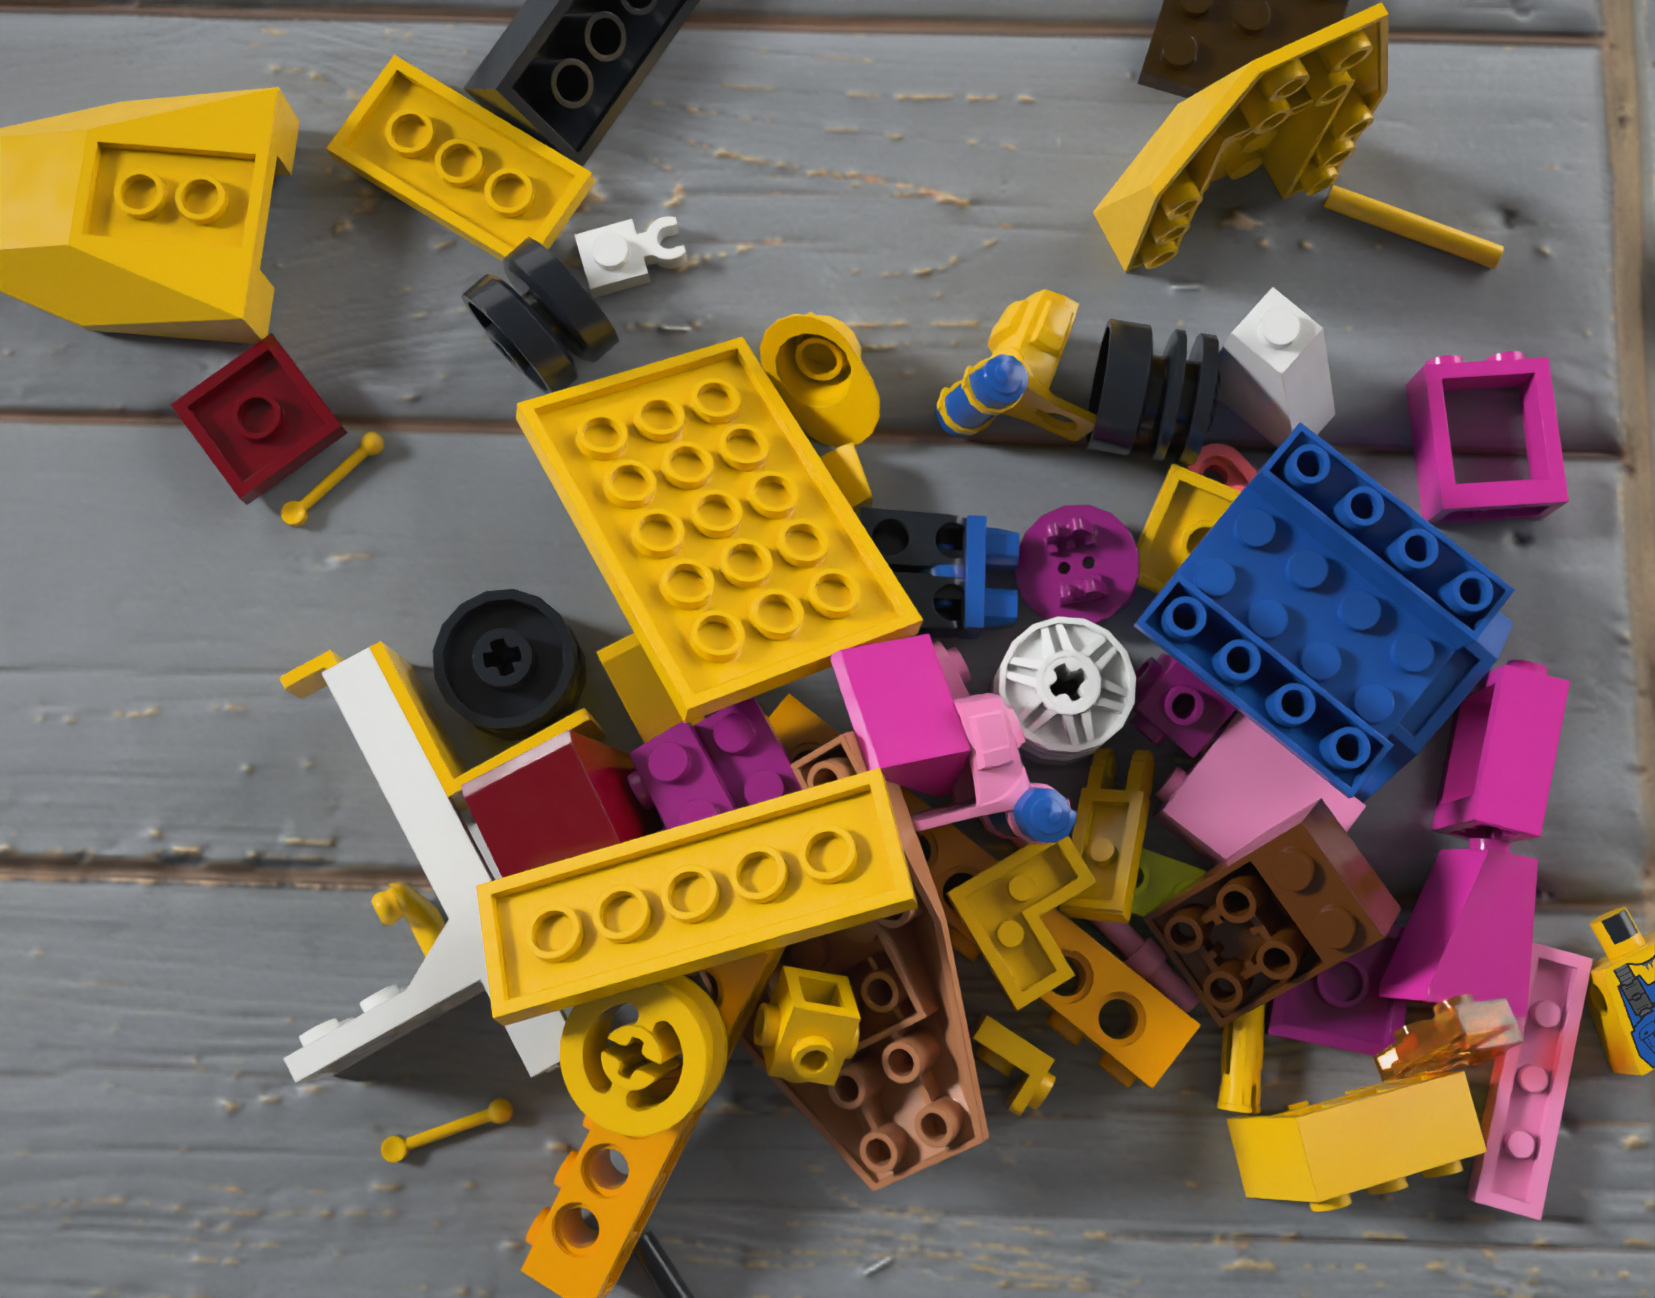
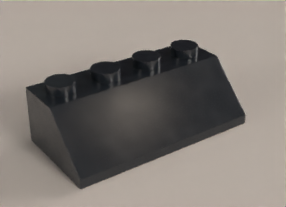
M527 0L463 89L486 110L583 167L700 0Z

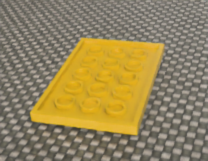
M743 336L517 403L516 420L684 723L833 667L830 656L839 650L908 638L918 634L923 622L922 617Z

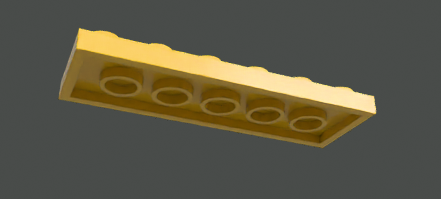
M880 768L476 885L492 1016L502 1026L918 908L886 780Z

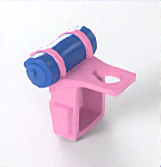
M992 693L953 699L971 752L951 791L952 803L911 813L910 817L915 831L977 817L983 828L1001 839L1020 838L1029 844L1047 845L1067 837L1076 823L1077 812L1071 809L1069 799L1063 797L1049 785L1029 782L1018 749L1025 742L1024 732L1012 706L1005 705L1002 697Z

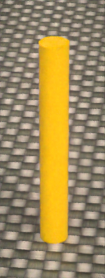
M1334 184L1330 187L1323 207L1491 269H1495L1504 251V246Z

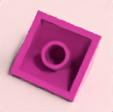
M924 634L847 648L832 654L830 660L867 771L880 768L886 781L938 798L951 793L971 752V748L930 635Z

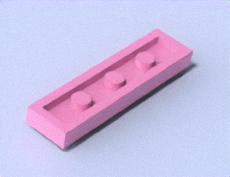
M1532 942L1527 1017L1508 1015L1503 1017L1481 1124V1132L1487 1152L1475 1155L1466 1199L1541 1220L1593 961L1592 958Z

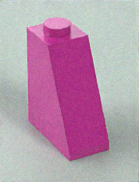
M1470 838L1469 849H1441L1380 982L1379 997L1478 1013L1527 1017L1538 859L1510 853L1511 843L1497 839Z

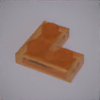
M1463 994L1435 1005L1433 1011L1436 1017L1433 1019L1414 1022L1396 1030L1393 1033L1396 1042L1372 1058L1382 1082L1484 1065L1524 1042V1038L1506 998L1475 1002L1472 994Z

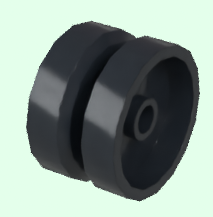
M528 237L503 259L505 273L515 290L502 279L485 274L463 293L461 298L500 353L544 394H549L566 389L578 378L574 360L565 347L582 360L593 363L617 344L619 339L607 316L574 275L543 245Z
M516 589L485 591L461 603L442 624L433 648L434 679L445 702L483 733L507 741L525 740L571 715L578 707L586 684L585 655L574 632L566 624L563 617L540 597ZM515 659L521 660L512 663L515 672L507 676L504 675V669L510 661Z

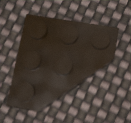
M1164 0L1137 84L1189 98L1251 61L1343 20L1349 0Z

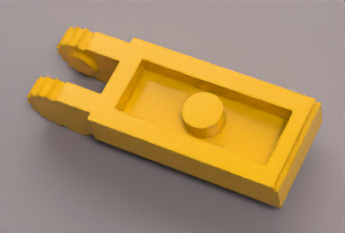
M1098 748L1094 752L1087 787L1081 789L1076 823L1071 841L1095 878L1096 883L1059 905V910L1067 918L1129 924L1150 808V800L1148 798L1151 796L1155 771L1153 752L1149 750L1134 751L1125 790H1113L1114 777L1117 771L1114 750L1111 748Z

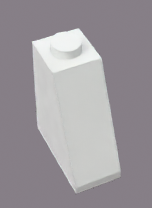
M1272 287L1231 332L1219 352L1220 391L1218 399L1278 448L1300 422L1318 435L1335 416V407L1323 327Z

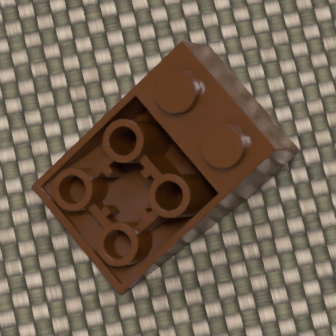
M1320 798L1254 839L1148 912L1143 919L1221 1028L1385 938L1400 913L1401 907L1323 799Z

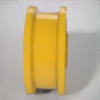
M683 975L574 1006L565 1022L560 1041L561 1071L565 1085L574 1102L597 1125L613 1133L632 1137L661 1133L700 1109L719 1087L728 1058L726 1028L718 1008L699 985ZM624 1004L635 1006L638 1011V1019L615 1029L608 1036L611 1021L620 1007ZM610 1039L617 1044L608 1048L607 1040ZM640 1039L644 1042V1045L639 1044L635 1041ZM683 1053L682 1073L673 1093L662 1097L654 1095L651 1092L650 1084L676 1070L680 1063L671 1058ZM646 1057L652 1061L648 1062L644 1058Z

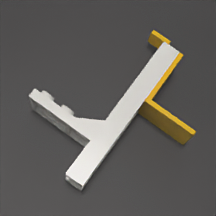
M382 641L346 660L332 650H329L279 678L284 689L299 698H305L326 686L329 687L449 918L409 985L400 989L397 984L388 986L359 1003L364 1012L356 1018L350 1017L341 1022H338L337 1018H333L299 1036L303 1047L283 1058L295 1083L332 1077L482 992L486 991L490 997L476 885L500 879L502 876L464 799L461 785L567 730L574 731L596 741L604 739L606 735L602 727L585 708L576 711L467 771L411 663ZM574 1006L505 1026L531 1078L545 1071L549 1073L561 1067V1035L565 1022Z

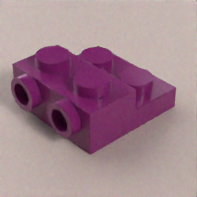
M756 696L718 710L695 725L690 722L684 723V721H681L628 753L637 769L627 775L633 793L646 810L656 806L666 826L657 832L802 790L790 766L793 762Z

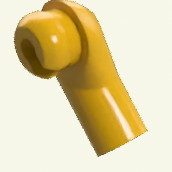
M406 882L390 883V889L376 893L371 903L383 925L391 926L399 919L405 917L426 958L446 924L438 908Z

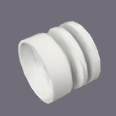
M1058 616L1031 625L1012 641L991 682L990 693L1002 697L1005 705L1012 706L1025 738V742L1018 748L1021 756L1037 764L1064 766L1088 758L1123 727L1135 703L1136 675L1127 650L1109 630L1087 619ZM1057 675L1063 682L1073 679L1077 683L1078 689L1072 695V700L1066 693L1055 697L1051 692L1050 688L1056 682Z

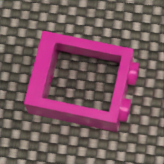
M1509 351L1492 355L1485 361L1463 362V357L1459 355L1440 356L1425 362V365L1405 385L1422 517L1429 523L1434 525L1545 518L1569 502L1549 357L1525 358L1523 352ZM1518 387L1530 479L1456 484L1444 391Z
M1509 660L1506 665L1504 664L1492 671H1488L1454 711L1431 831L1468 841L1470 838H1487L1513 843L1541 837L1570 681L1548 676V668L1546 666L1525 660Z

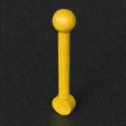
M376 432L365 433L360 439V447L299 502L289 501L283 505L280 512L283 521L292 527L304 525L309 516L308 510L368 455H377L382 452L384 448L382 436Z
M496 1098L489 1104L488 1109L407 1138L401 1135L390 1136L382 1143L381 1154L387 1162L395 1163L405 1159L410 1150L490 1121L496 1124H504L512 1117L513 1106L505 1098Z

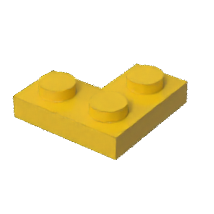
M1069 836L1056 843H1049L1047 845L1028 844L946 893L1013 1008L1017 1011L1075 976L1040 918L1043 914L1096 883L1095 878Z

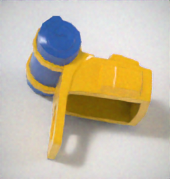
M1044 289L1035 292L1024 300L1015 301L1010 304L991 331L987 347L993 353L992 356L981 360L974 367L969 365L965 370L962 380L955 382L950 388L944 387L941 390L939 400L935 406V416L941 429L950 436L965 438L985 430L997 415L1004 414L1028 421L1071 441H1078L1093 431L1097 415L1067 402L1049 391L1068 340L1079 303L1064 295ZM1047 413L1060 414L1070 418L1074 422L1060 421L1051 417Z

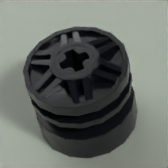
M1109 319L1102 337L1093 378L1088 411L1097 415L1093 431L1086 435V449L1126 456L1130 453L1135 443L1139 429L1147 430L1151 460L1161 461L1164 459L1172 435H1174L1173 456L1175 464L1194 465L1201 452L1204 439L1212 427L1218 404L1220 372L1218 368L1219 340L1217 335L1200 333L1195 339L1189 359L1186 360L1187 334L1185 330L1175 329L1167 341L1163 355L1159 356L1153 355L1151 325Z

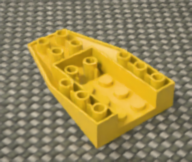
M1382 2L1255 59L1177 104L1093 211L1125 273L1143 264L1146 269H1153L1176 256L1179 252L1180 243L1191 226L1190 222L1203 200L1204 192L1209 188L1210 183L1227 175L1232 180L1239 179L1251 173L1263 163L1283 200L1303 190L1307 196L1314 195L1332 185L1339 178L1338 171L1340 167L1355 152L1356 141L1361 133L1373 123L1374 118L1372 115L1388 91L1389 14Z
M273 87L122 101L0 128V293L90 331L256 344L268 336L275 288L260 270L274 175L292 176L300 123L280 88Z

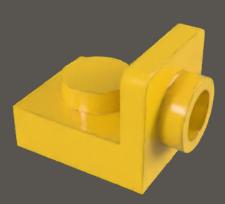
M983 1013L971 1031V1037L982 1044L975 1055L1007 1077L1010 1076L1015 1066L1021 1069L1023 1073L1004 1102V1106L1019 1117L1026 1106L1036 1111L1047 1097L1056 1080V1076L1048 1072L1055 1059Z

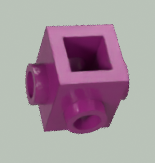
M1162 653L1157 660L1153 657L1148 658L1134 671L1136 687L1135 703L1132 710L1136 715L1129 723L1158 747L1166 739L1177 749L1194 758L1236 710L1228 701L1182 664L1165 653Z

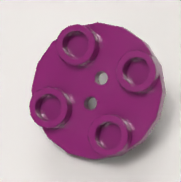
M1064 505L1042 515L1024 533L1019 545L1015 580L1024 601L1042 619L1048 620L1058 616L1083 618L1098 625L1113 618L1119 611L1127 608L1132 603L1135 596V588L1140 578V553L1129 529L1111 512L1091 505ZM1087 559L1095 560L1092 568L1087 569L1084 567ZM1064 564L1070 565V571L1067 574L1060 573V567Z

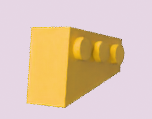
M1464 1071L1421 1073L1345 1091L1346 1095L1311 1105L1306 1100L1287 1104L1286 1112L1272 1116H1248L1244 1114L1226 1119L1246 1198L1309 1202L1313 1212L1346 1207L1352 1204L1350 1193L1365 1188L1367 1194L1370 1195L1391 1193L1408 1187L1406 1176L1418 1172L1422 1173L1423 1178H1435L1458 1173L1463 1170L1462 1159L1487 1152Z

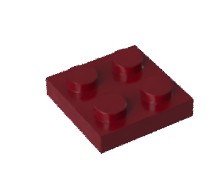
M272 333L170 404L238 498L246 505L253 502L348 433Z

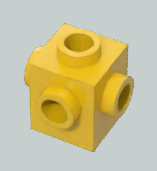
M789 966L782 967L769 1003H762L759 1006L754 1023V1042L756 1045L762 1046L768 1076L783 1078L793 1083L812 1082L835 1085L844 1060L851 1059L854 1056L859 1041V1021L861 1018L848 976Z

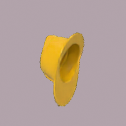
M813 312L805 315L793 314L774 322L765 331L759 346L761 365L797 423L810 437L827 446L840 447L851 442L854 445L862 443L874 432L880 419V396L872 377L862 362L861 346L854 332L843 321L831 316L815 315Z

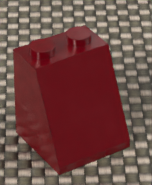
M567 730L461 785L464 799L502 878L654 834L662 829L656 806L646 810L638 801L629 785L627 775L637 770L629 754L571 730Z

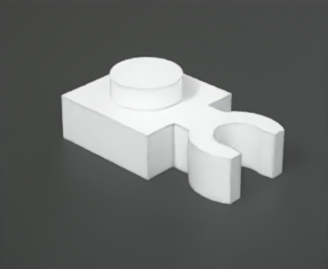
M661 217L649 226L647 232L639 234L636 233L632 219L575 234L592 297L596 298L649 283L650 278L646 266L657 264L660 267L672 269L684 265L688 261L684 245L676 246L672 249L660 246L661 241L665 237L679 234L676 217Z

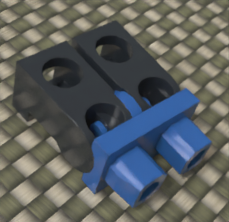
M860 507L858 516L860 522L923 619L918 634L914 636L929 634L930 638L958 637V639L977 640L982 630L1011 628L1016 624L1018 618L1017 590L986 589L985 569H1016L1019 558L1018 532L986 527L987 516L968 515L966 518L950 514Z

